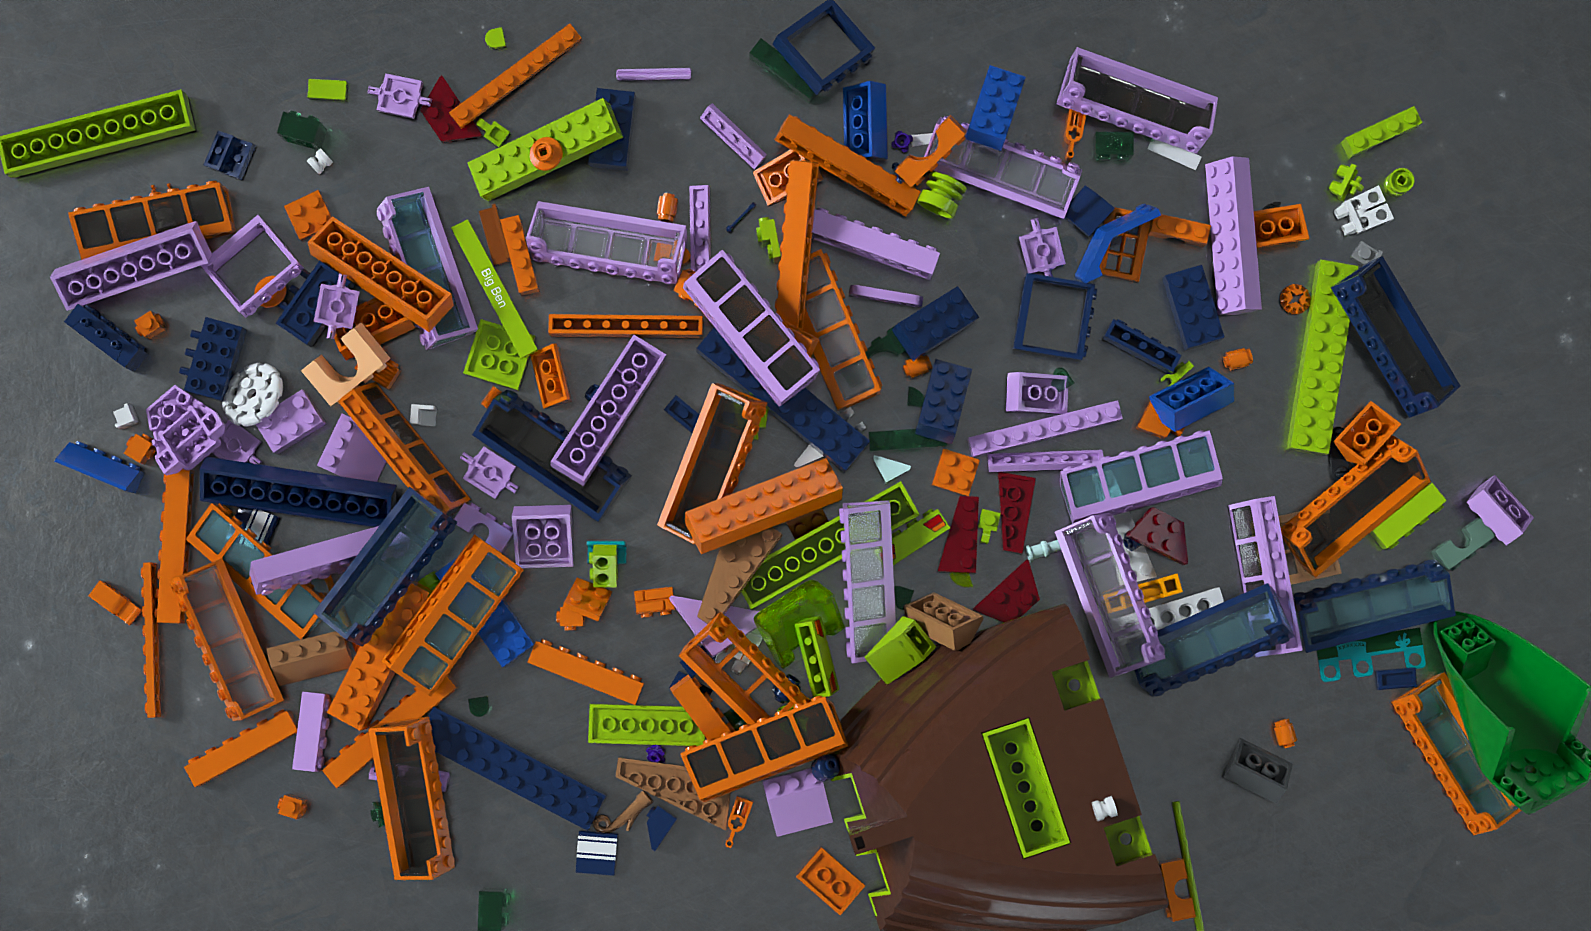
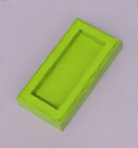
M309 79L307 98L346 101L348 82Z

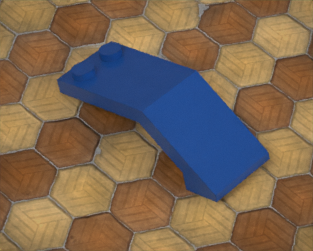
M1141 204L1135 208V211L1098 227L1075 273L1076 279L1088 283L1103 276L1099 266L1112 238L1161 216L1159 208Z

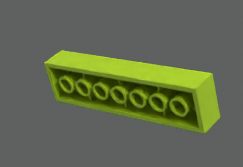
M602 98L467 163L480 197L490 201L623 138L610 103ZM542 137L556 139L563 151L560 163L548 171L537 169L530 160L532 145ZM547 150L542 151V155L547 154Z

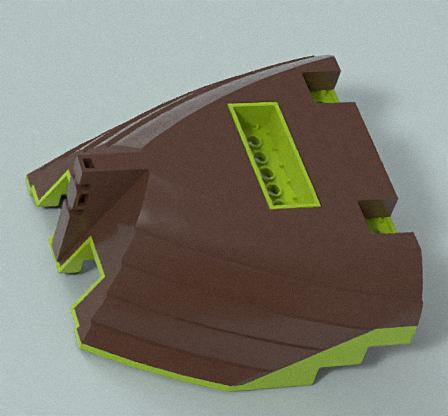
M1065 603L977 631L971 643L960 650L954 651L943 644L935 645L936 648L924 661L888 685L880 679L840 720L848 747L830 753L837 758L840 765L838 775L832 778L831 781L851 777L862 813L845 818L844 821L855 855L876 853L887 888L868 893L880 931H1087L1118 924L1168 907L1162 873L1156 855L1151 851L1140 818L1142 813L1103 698L1099 696L1088 663L1090 658L1084 640L1069 607ZM1072 679H1076L1080 683V687L1076 691H1072L1069 688V682ZM833 729L825 739L835 736ZM1010 742L1016 745V752L1013 754H1008L1005 750V746ZM1020 762L1023 765V769L1020 773L1016 774L1012 771V764ZM1022 781H1026L1029 784V790L1025 793L1018 790V784ZM1112 796L1118 816L1110 817L1108 815L1104 820L1098 822L1093 811L1092 802L1097 800L1104 801L1106 797ZM1029 800L1034 801L1036 805L1032 812H1027L1024 808L1025 803ZM1040 820L1042 828L1039 831H1033L1031 829L1032 821ZM1124 833H1128L1131 836V842L1127 845L1122 844L1120 841V837Z

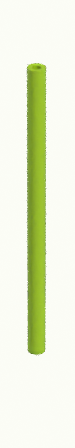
M1180 801L1172 802L1182 858L1184 859L1188 877L1189 894L1192 898L1196 915L1194 917L1196 931H1204Z

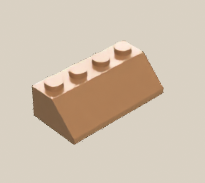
M935 592L904 605L905 617L914 619L929 638L954 651L960 650L971 643L983 621L982 615Z
M336 631L266 648L271 669L279 686L349 669L353 661L349 641Z

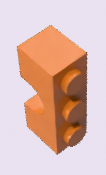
M1161 214V216L1151 220L1149 236L1163 239L1177 238L1184 240L1185 244L1204 247L1208 242L1211 225Z
M1177 858L1158 862L1168 902V907L1164 908L1166 917H1170V920L1173 922L1196 917L1192 898L1190 896L1178 897L1174 891L1178 881L1188 878L1184 859Z

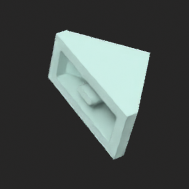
M876 455L873 457V462L885 484L905 474L911 468L910 465Z

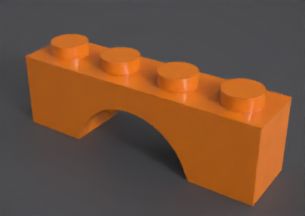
M952 115L948 116L936 129L938 147L935 152L926 157L909 155L896 167L895 172L910 187L914 184L918 186L925 179L923 175L928 170L932 172L939 165L937 162L941 158L946 159L952 153L951 148L955 144L959 146L966 139L964 135L967 130Z
M516 215L500 219L520 295L525 296L540 292L520 216Z

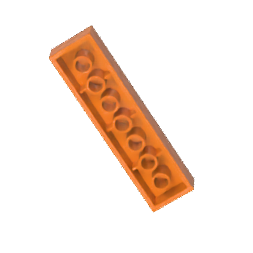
M333 216L307 242L310 254L339 274H342V276L347 275V279L428 332L454 306L450 292Z
M827 458L686 511L685 524L700 553L704 554L842 500L843 487Z
M396 576L394 577L385 597L399 580V578H397ZM413 581L410 584L406 594L397 601L394 610L387 614L383 624L372 634L371 640L363 647H359L327 711L328 714L359 731L368 728L395 675V672L388 668L382 660L432 593V589L417 581Z

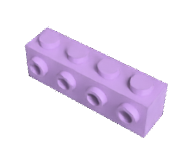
M302 692L292 767L294 770L321 772V768L324 766L323 749L327 745L325 733L330 722L327 711L332 703L330 694Z

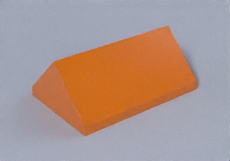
M1301 204L1254 211L1257 248L1309 240Z
M554 343L531 354L530 357L543 409L572 402L559 346Z
M1370 401L1334 440V443L1346 461L1365 466L1396 432L1401 423Z

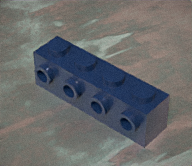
M1119 319L1112 320L1102 338L1167 374H1171L1182 356L1176 349L1162 345L1159 340L1145 336L1142 331L1136 328L1133 330L1127 326V323Z

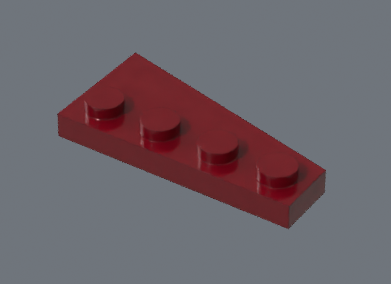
M998 472L1003 550L1023 554L1036 478Z
M959 496L937 572L976 574L979 497Z

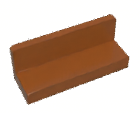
M492 204V208L481 210L479 214L495 267L509 263L511 260L498 207L496 204Z

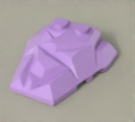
M176 385L146 409L149 428L154 435L152 444L157 450L155 459L165 475L176 474L182 469L192 470L221 445L219 437L224 434L225 424L217 412L196 400Z

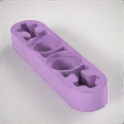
M850 285L849 295L853 297L912 307H922L923 297L919 295L860 285Z

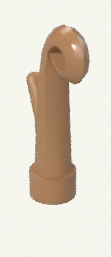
M643 790L612 823L607 816L598 815L593 821V827L597 832L610 833L627 823L626 831H630L637 816L644 808L651 805L653 800ZM605 821L606 826H600L599 822Z

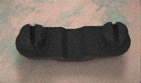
M1338 426L1333 428L1329 450L1332 475L1337 481L1349 472V462L1346 461L1334 443V440L1344 430Z

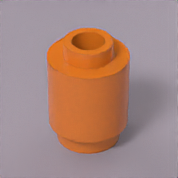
M664 193L663 196H659L658 220L673 222V218L676 217L678 199L674 198V194Z
M1241 348L1226 352L1223 362L1225 367L1232 371L1248 367L1249 364L1253 363V357L1250 349Z
M928 355L921 356L915 361H912V359L905 360L906 365H903L905 375H910L911 379L929 372L928 370L932 369Z
M1289 718L1274 722V731L1279 746L1283 745L1284 748L1295 746L1294 742L1298 740L1293 723H1290Z

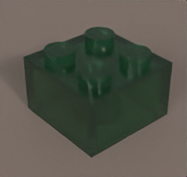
M292 110L289 113L283 111L277 134L285 142L314 150L322 149L327 132L319 118L308 115V118L302 117L300 113Z
M483 888L479 891L478 931H503L509 925L510 914L506 913V908L510 905V893H507V888Z

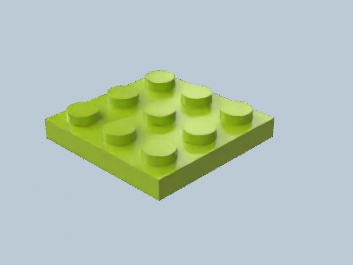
M480 319L463 374L519 391L529 356L520 359L502 325ZM530 334V336H531V338H532V340H533V342H534L536 336Z

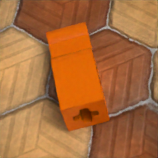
M1071 109L1068 111L1064 132V141L1069 145L1068 152L1065 155V161L1068 162L1074 156V146L1082 138L1086 115ZM1071 132L1075 133V139H1072Z
M102 580L97 583L88 595L130 626L142 611L141 608L132 603L126 596Z
M737 795L728 820V827L732 832L729 839L726 840V847L731 848L733 846L735 832H739L745 827L754 801ZM743 802H745L741 814H739ZM736 818H740L742 826L738 825L737 828L733 827L734 823H732L731 820H736Z

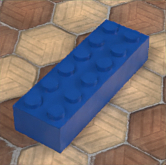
M457 558L435 573L439 580L443 578ZM478 566L471 575V578L491 591L494 585L482 568ZM466 582L454 598V601L469 620L487 595L471 583ZM504 599L501 600L496 610L478 632L502 667L508 666L534 647L535 644Z

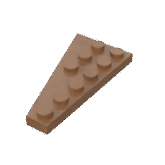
M771 527L720 547L697 617L708 624L718 613L722 612L725 614L783 535Z
M618 757L617 778L726 831L731 792L703 802L699 799L685 766ZM697 768L703 787L729 776L727 771Z

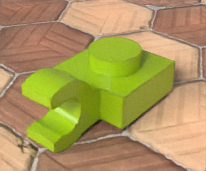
M480 118L476 123L477 127L486 132L484 138L498 148L502 146L510 134V131L495 121L490 125Z
M1190 361L1185 364L1181 362L1175 367L1174 370L1176 372L1173 375L1166 374L1160 381L1169 379L1171 381L1169 386H1171L1191 370L1194 365Z
M986 509L981 510L978 528L983 529L980 543L988 544L991 531L997 532L1001 513Z

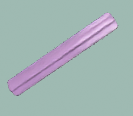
M618 69L616 77L617 80L690 79L691 69Z

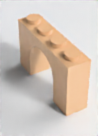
M359 323L340 338L357 360L358 370L354 377H346L337 373L322 354L301 370L330 406L336 402L340 404L338 400L352 389L360 387L359 384L362 381L366 384L374 377L372 373L375 371L381 372L387 367L385 363L391 359L362 323Z

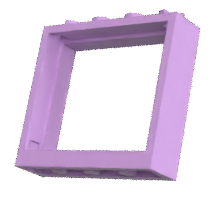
M259 215L254 217L215 250L208 263L201 265L238 312L245 318L254 314L259 306L268 302L272 295L282 290L292 278L299 276L304 269ZM265 231L291 261V264L242 305L217 275L216 271L260 233Z

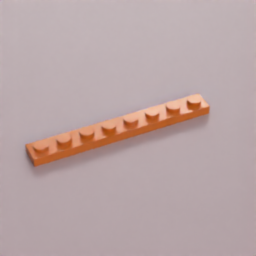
M568 24L451 110L449 114L462 129L582 40L581 36L571 24Z
M148 562L143 563L141 568V577L144 579V586L141 589V595L144 598L142 616L145 617V625L142 628V633L145 637L143 654L146 656V664H144L143 670L146 675L144 692L147 695L145 713L147 718L161 717L159 631L157 618L154 616L155 608L158 607V599H156L157 563Z

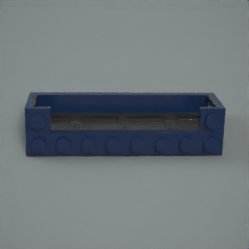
M505 390L492 400L472 434L597 522L605 516L632 477L626 468L616 465L606 455H603L584 486L551 467L552 458L569 432L565 430L562 424L555 423L546 413L539 412L530 402L523 401L518 397L517 393L511 390Z

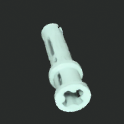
M1081 532L1076 534L1078 539L1083 537ZM1084 539L1078 540L1080 545L1085 544ZM1058 540L1048 543L1041 541L1040 544L1035 546H1025V550L1031 563L1034 559L1040 557L1048 558L1050 553L1061 551Z

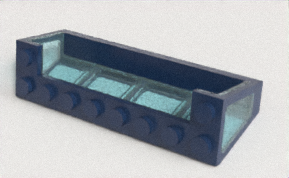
M409 487L313 613L343 638L363 647L371 640L375 630L383 624L387 614L394 610L400 597L406 594L410 584L419 577V572L431 561L435 551L442 547L443 541L454 531L458 521L418 491Z
M1427 560L1422 564H1411L1398 570L1390 569L1386 573L1371 574L1362 579L1354 578L1350 582L1334 583L1330 587H1319L1310 592H1298L1293 595L1301 644L1306 653L1456 616L1450 574L1437 560Z
M1267 583L1157 630V637L1160 644L1164 647L1166 659L1134 671L1139 685L1152 697L1161 696L1170 689L1180 688L1182 684L1196 681L1206 674H1213L1218 669L1232 666L1239 660L1251 658L1260 651H1268L1272 646L1287 643L1295 636L1275 590ZM1145 636L1126 644L1133 665L1144 661L1141 647L1147 643Z

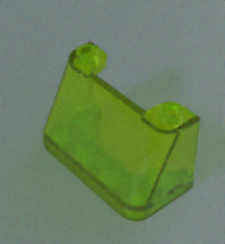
M816 580L804 582L754 616V623L776 663L782 669L789 666L795 660L792 650L800 646L795 628L797 622L804 618L821 616L825 634L831 636L836 635L845 628L834 594Z

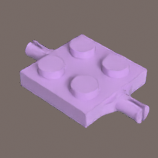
M385 73L384 81L380 88L368 87V94L378 95L379 101L376 109L378 112L414 119L419 104L431 106L432 102L431 98L421 97L423 82L420 80Z
M1039 218L1031 219L1033 231L1019 236L1027 272L1034 273L1039 271L1044 272L1045 276L1053 277L1051 270L1056 266L1066 264L1057 227L1041 229Z
M339 274L337 285L321 284L314 322L323 323L329 327L326 337L329 339L331 331V339L335 338L336 328H353L360 291L350 290L345 287L347 275H343L341 282L342 274Z
M228 420L225 424L224 434L219 437L221 445L212 453L219 459L246 463L249 461L253 464H261L262 461L254 456L255 450L261 441L242 426L235 425Z
M484 446L474 458L463 452L462 455L468 459L463 456L460 459L469 464L468 471L463 477L464 480L494 499L498 497L505 487L514 493L517 492L512 487L518 490L519 486L510 481L516 466Z

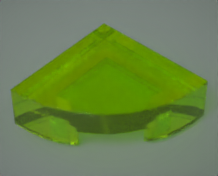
M968 573L949 574L955 584L961 587H973Z

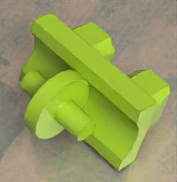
M1351 163L1350 167L1346 165L1339 166L1337 176L1344 179L1342 183L1333 180L1329 187V191L1337 195L1338 200L1344 202L1348 192L1354 195L1356 190H1363L1364 186L1360 184L1362 178L1357 176V165Z

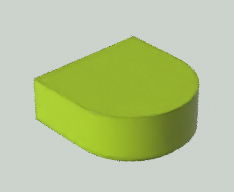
M502 27L491 29L486 33L485 41L490 48L499 49L506 47Z

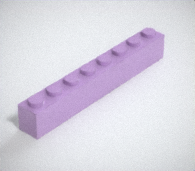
M1117 400L972 436L967 441L971 457L974 458L1119 422L1123 418Z

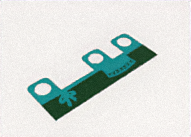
M1420 628L1393 631L1317 650L1322 681H1337L1341 678L1340 660L1351 659L1354 675L1356 677H1365L1373 674L1371 656L1404 651L1407 668H1424L1426 661ZM1413 653L1421 656V663L1417 666L1409 662V657ZM1366 661L1368 663L1369 669L1366 673L1358 672V662ZM1330 665L1335 667L1336 675L1333 678L1326 677L1324 674L1325 667Z

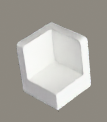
M129 403L124 404L123 408L113 411L117 420L115 426L118 429L123 430L140 423L133 405Z
M411 404L410 424L436 426L437 407Z

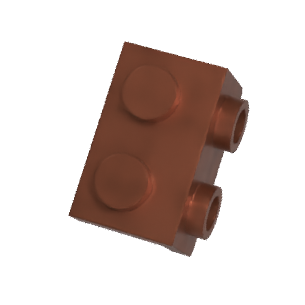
M823 508L786 521L795 540L829 522Z

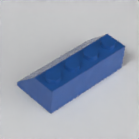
M867 81L843 87L844 146L849 147L856 154L864 156L870 162L888 159L886 84Z
M1207 367L1149 396V399L1162 424L1176 432L1233 403L1234 383L1214 369Z
M79 441L76 444L69 442L54 461L135 494L145 473L139 470L140 466L132 463L125 465L122 463L123 459L113 455L111 458L104 456V451L96 448L91 451L87 449V444Z

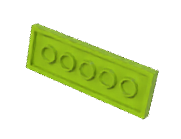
M590 704L588 743L700 746L705 741V735L683 707Z

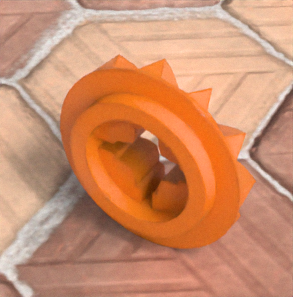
M1292 284L1281 292L1280 304L1290 314H1301L1310 306L1311 296L1302 285ZM1292 294L1295 296L1302 295L1299 299V304L1297 302L1289 303L1293 299Z

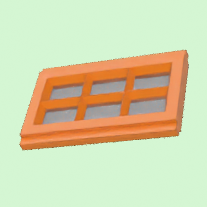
M1114 207L1115 209L1104 220V225L1133 211ZM1151 220L1112 238L1099 266L1104 276L1139 282Z

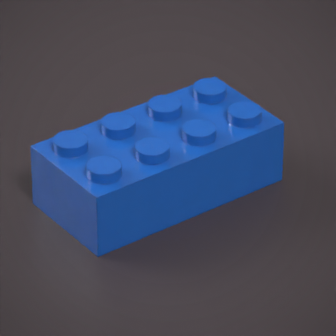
M989 66L966 134V140L999 151L1002 150L1026 78L1025 76Z

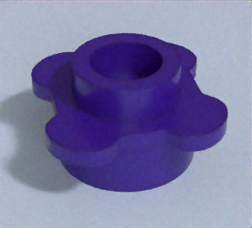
M897 131L891 146L894 149H901L902 152L906 153L909 151L908 146L913 141V137L902 131Z
M652 745L646 749L649 761L656 763L665 762V750L663 747Z

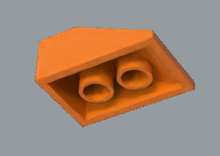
M790 149L753 171L768 206L787 198L785 190L789 182L787 168L790 161L810 160ZM819 169L817 183L824 180Z

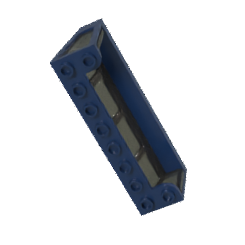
M1383 256L1369 261L1331 287L1409 418L1439 407L1461 387Z

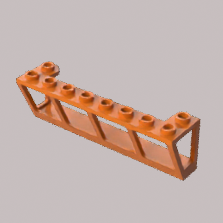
M722 612L718 613L692 638L679 654V657L750 726L756 724L757 720L761 718H771L750 697V694L766 678L790 700L781 710L788 711L796 704L812 702ZM710 635L719 643L728 638L736 647L720 663H716L698 644ZM739 651L763 673L747 690H743L722 669ZM822 711L804 713L808 717L806 722L808 734L803 738L806 746L815 744L820 740L829 722L826 714ZM778 724L758 731L759 736L780 757L801 749L800 743L795 742Z

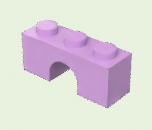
M472 502L469 505L464 503L454 518L458 521L456 525L468 533H472L477 525L485 524L489 529V536L485 542L499 552L504 553L513 539V532H511L513 528L504 522L502 525L495 522L497 518L488 512L486 515L479 512L481 508Z

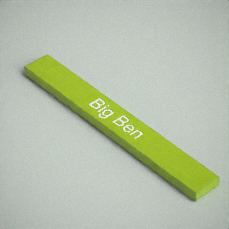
M468 219L451 227L520 359L537 352L538 349Z

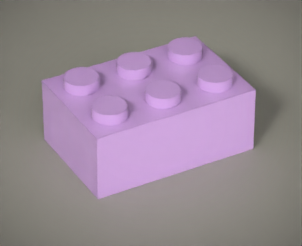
M300 390L278 404L269 417H264L262 422L256 424L273 453L280 454L327 423L308 393Z
M1496 475L1481 484L1467 501L1470 509L1481 517L1483 523L1490 527L1496 537L1505 545H1508L1522 535L1534 519Z

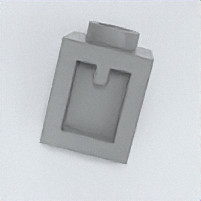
M1361 241L1350 258L1363 266L1369 261L1380 257L1383 251H1377Z

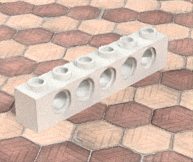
M1220 587L1148 608L1153 625L1157 630H1160L1202 612L1199 608V603L1202 600L1207 602L1208 609L1224 602ZM1183 606L1188 607L1190 610L1187 617L1181 614ZM1136 612L1109 620L1114 633L1124 630L1128 623H1132L1134 626L1140 624ZM1164 612L1171 614V620L1168 623L1162 619ZM1141 628L1132 634L1127 633L1117 637L1116 641L1121 646L1129 643L1131 638L1137 637L1139 639L1143 637L1144 633Z

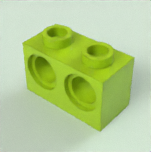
M593 545V552H589V564H593V568H590V580H593V587H617V545Z

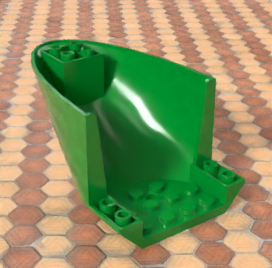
M1455 611L1456 616L1434 621V638L1439 648L1476 762L1487 779L1520 810L1528 815L1584 787L1591 780V750L1576 737L1591 700V685L1541 648L1497 623L1473 614Z

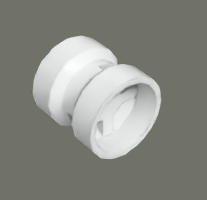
M321 148L314 157H310L307 160L319 175L326 166H330L333 163Z
M1112 796L1106 797L1104 801L1097 800L1092 802L1093 811L1098 822L1104 820L1108 815L1110 817L1118 816Z

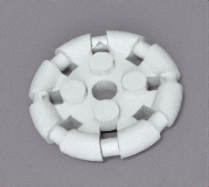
M254 363L244 367L242 372H237L231 378L227 393H225L222 402L223 410L226 412L225 416L230 422L238 426L241 424L243 426H252L262 422L264 417H269L279 404L278 399L283 393V381L275 367L267 363L264 365L262 363Z

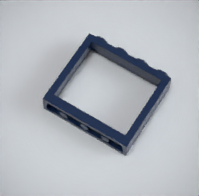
M826 0L778 34L772 43L816 95L822 91H829L833 83H840L848 72L851 74L855 72L862 62L866 64L873 57L871 54L875 50L872 43L834 0ZM828 14L861 52L822 79L789 41Z
M1026 273L1013 349L1082 360L1083 357H1086L1088 346L1085 345L1086 338L1090 337L1091 327L1088 324L1089 319H1093L1094 308L1091 307L1092 300H1096L1097 297L1095 284ZM1033 281L1087 289L1076 353L1023 345Z

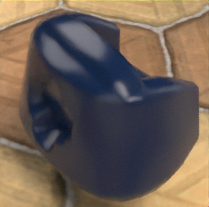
M597 384L590 386L584 397L590 402L600 386Z

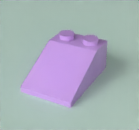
M1025 372L1008 373L1006 411L1049 414L1067 413L1069 376Z

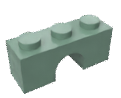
M1476 518L1461 529L1466 536V544L1463 548H1458L1451 540H1447L1431 551L1434 558L1446 570L1450 569L1453 571L1461 566L1460 562L1466 558L1468 560L1477 554L1476 550L1482 547L1483 549L1492 543L1491 539L1495 535L1483 523L1481 518Z

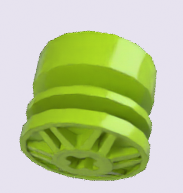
M930 172L928 176L930 180H927L925 184L931 191L922 190L917 203L936 215L952 219L958 209V205L952 200L961 201L963 198L961 194H964L967 188L949 175Z

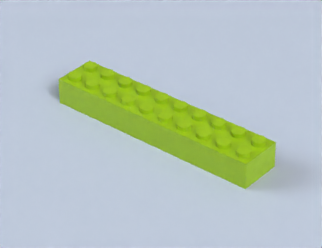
M180 89L0 136V157L4 173L10 178H15L196 131L187 94Z
M1319 260L1316 263L1286 450L1321 456L1329 454L1350 323L1349 317L1331 287L1358 269L1356 265L1327 260Z
M901 481L865 501L890 502L891 532L920 515ZM880 510L848 515L850 545L874 542L882 537ZM840 516L766 557L741 591L751 610L842 560V550H845V543H841V531H844V523H840ZM860 549L851 550L850 555Z

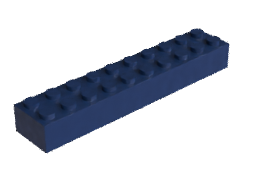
M715 327L696 348L698 354L748 395L768 402L766 409L843 473L847 471L869 444L870 440L806 388L779 407ZM744 338L762 362H766L769 359ZM775 362L768 366L769 371L786 391L798 382Z
M206 457L200 467V501L220 503L229 506L371 527L380 526L396 505L397 485L212 457Z
M433 706L428 717L432 726L435 752L587 831L590 830L607 794L437 706Z

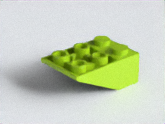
M902 616L864 658L888 685L924 661L936 646L914 619Z

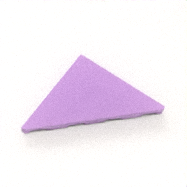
M678 596L669 597V600L693 633L697 635L707 625L697 617L702 601ZM730 606L724 614L745 636L773 618L772 613ZM710 635L701 641V644L712 658L733 645L728 638L719 643Z

